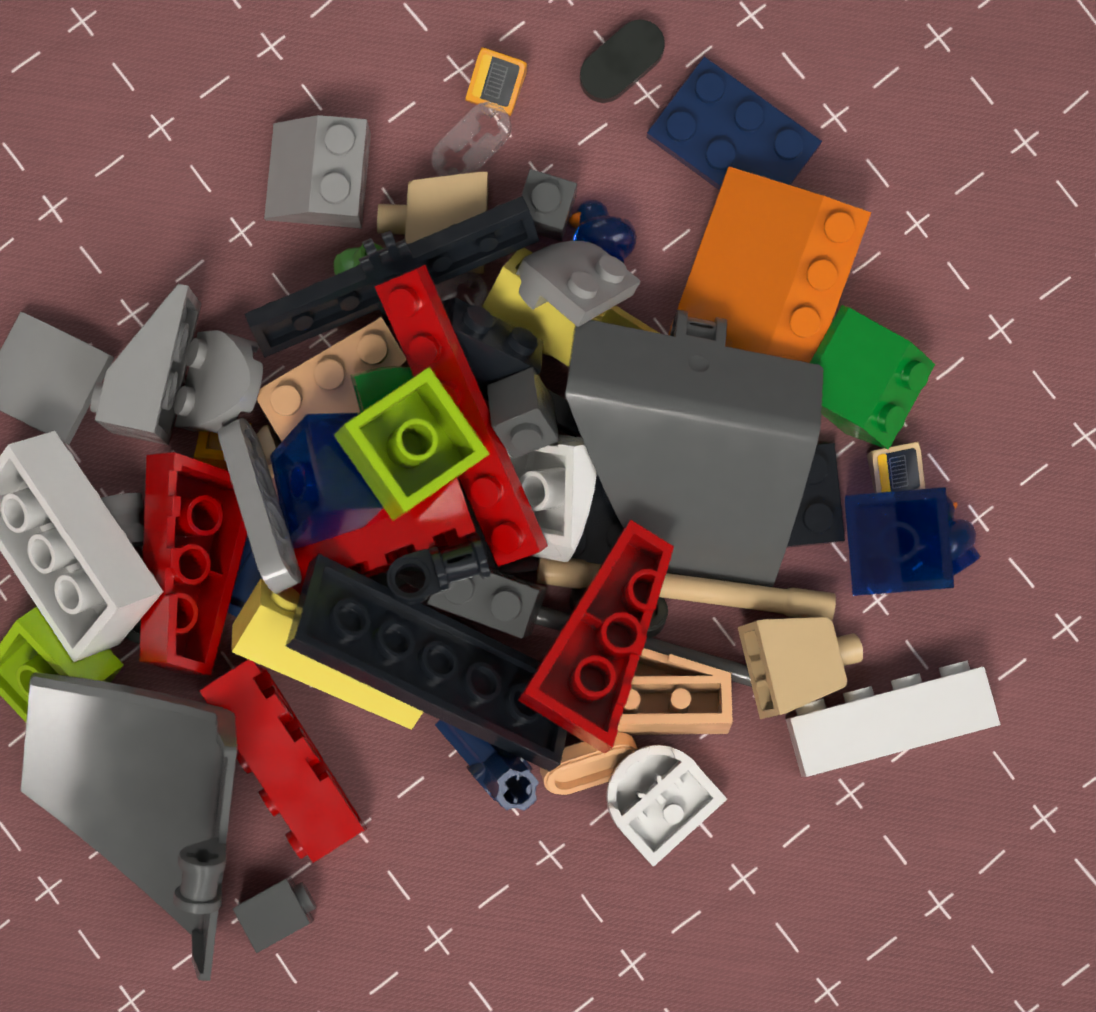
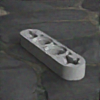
M239 418L218 429V437L258 570L269 589L278 594L300 583L302 578L259 438L248 421L244 418Z

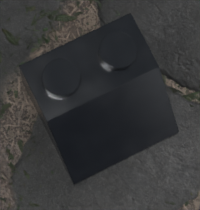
M456 297L441 301L484 399L489 401L487 385L531 367L535 369L537 374L541 372L543 340L535 337L532 332L523 327H515L492 316L483 307L470 305Z

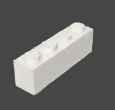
M967 660L940 667L941 678L922 682L920 673L892 680L893 690L874 695L872 686L843 693L844 704L826 708L824 699L797 708V716L786 719L801 777L820 774L1000 725L985 668L979 667L970 670Z

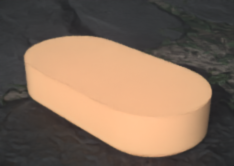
M618 732L613 748L606 754L586 742H580L564 748L561 765L551 772L540 767V773L546 789L551 793L559 795L572 794L609 782L618 764L629 754L638 750L631 735Z

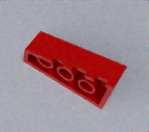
M176 452L146 455L143 562L154 575L163 593L141 618L139 662L183 675L211 676L247 531L229 471Z
M454 478L395 520L391 519L376 497L370 500L371 505L352 511L351 507L326 514L322 517L323 523L305 529L304 524L287 527L302 577L301 582L291 588L301 594L309 562L318 554L369 578L387 572L390 565L403 555L437 546L441 550L468 542L470 535L476 534L458 478Z
M630 520L617 538L518 701L600 752L606 754L610 751L616 740L618 726L624 707L627 704L632 680L646 642L650 621L659 599L674 546L633 520Z
M248 659L199 690L207 704L222 707L234 713L237 739L236 759L247 774L254 773L263 787L258 792L274 817L281 814L287 823L290 831L285 836L300 859L308 855L312 863H315L367 830L364 822L265 666Z

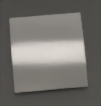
M20 312L0 350V411L43 433L56 431L62 442L69 445L91 404L96 383H102L106 370L111 366L114 357L43 321Z

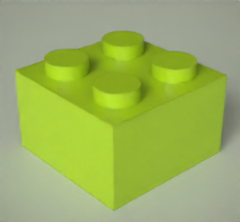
M430 367L344 424L334 434L392 520L401 516L489 455Z

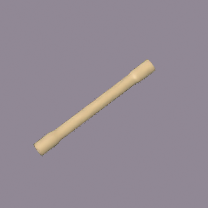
M539 558L536 583L576 589L589 586L601 564L589 563L577 558H570L568 562ZM666 573L659 595L662 598L782 613L793 618L828 617L833 620L836 605V595L830 592L801 588L782 589Z

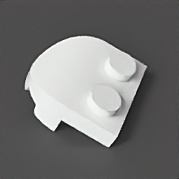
M665 745L642 747L625 757L613 771L606 792L607 807L612 820L653 867L727 800L691 757L680 750Z

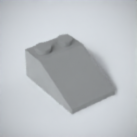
M177 284L106 370L104 382L96 383L91 399V412L96 413L95 421L109 432L169 445L176 417L174 412L175 398L179 389L183 386L187 369L186 354L191 341L194 339L201 308V302L188 285Z

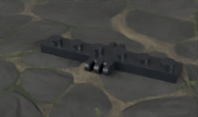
M523 196L409 244L406 243L405 239L396 243L391 230L382 233L381 236L386 247L377 251L372 238L362 242L367 255L358 259L360 264L356 267L245 313L248 325L264 358L379 309L386 325H391L375 289V286L426 265L435 286L539 242L530 210Z

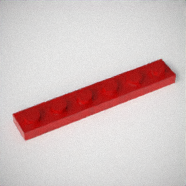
M426 265L375 286L414 377L430 367L489 453V455L461 473L458 477L497 566L499 567L541 552L548 544L507 450L491 426L489 409Z

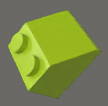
M36 606L15 621L0 643V696L26 722L30 676L32 673L71 676L111 683L124 664L113 654L110 648L73 662Z

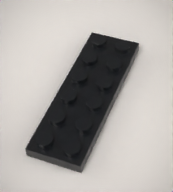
M318 554L309 562L285 647L549 772L561 765L567 730L518 701L539 667L540 661L421 603L414 605L400 603L392 596L388 587L321 554Z

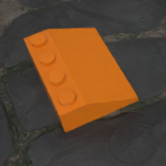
M729 166L677 309L687 311L688 317L713 322L716 317L727 319L726 347L810 363L831 325L871 212Z

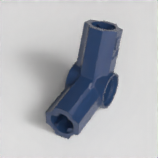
M439 720L435 724L444 737L468 763L466 767L491 798L497 801L501 807L503 806L505 810L516 808L525 811L537 800L536 787L539 781L530 772L533 768L526 760L444 721Z

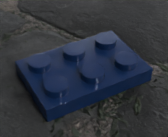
M705 56L649 129L646 138L718 190L721 189L729 166L791 185L822 143L819 138Z

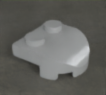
M566 241L544 247L524 257L516 272L517 275H520L521 279L519 294L532 310L549 302L577 327L633 296L641 282L627 270L624 263L619 259L609 255L599 246L584 241Z
M219 330L197 333V337L191 341L186 354V365L189 367L185 386L179 389L175 398L174 412L177 414L175 427L192 432L211 431L218 433V429L236 421L240 412L249 413L253 410L263 375V364L253 359V352L256 353L259 348L257 342Z

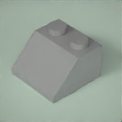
M316 115L274 123L264 219L267 221L362 229L371 138L367 119Z

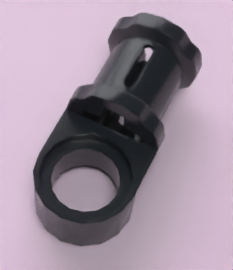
M477 533L470 535L468 542L441 550L437 546L403 555L390 565L387 573V582L390 593L398 602L414 605L426 600L429 595L448 590L451 583L478 575L485 579L491 577L485 551ZM406 567L418 568L425 576L424 586L415 593L403 592L396 585L395 579L397 574Z

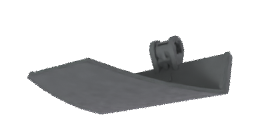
M678 309L674 316L670 335L589 320L579 327L575 325L565 396L595 470L623 529L630 520H633L674 546L666 573L773 587L795 523L819 438L823 367L817 364L726 347L727 319L716 317L713 322L688 317L687 311Z
M32 673L30 676L20 791L99 852L191 934L192 963L197 979L210 981L218 909H220L222 902V878L227 859L226 840L237 753L234 713L228 709L196 700L127 685L71 676Z

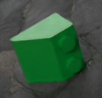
M841 305L810 361L812 364L823 367L821 414L846 435L889 450L896 435L902 429L907 415L921 390L925 387L929 375L935 366V363L909 340Z

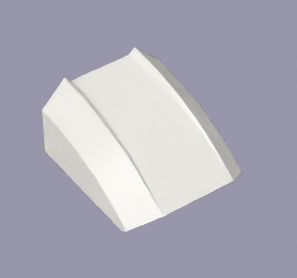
M559 435L558 442L513 459L508 451L507 453L548 544L544 550L530 556L568 562L574 554L584 531L594 494L597 472L581 437Z

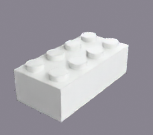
M56 431L8 444L0 455L1 553L73 662L119 645L159 598L163 590Z

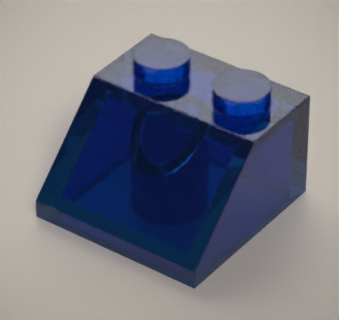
M361 413L306 414L271 453L270 459L279 504L293 549L363 528L383 509L378 498L334 436L344 424Z
M946 487L844 496L853 597L954 588Z

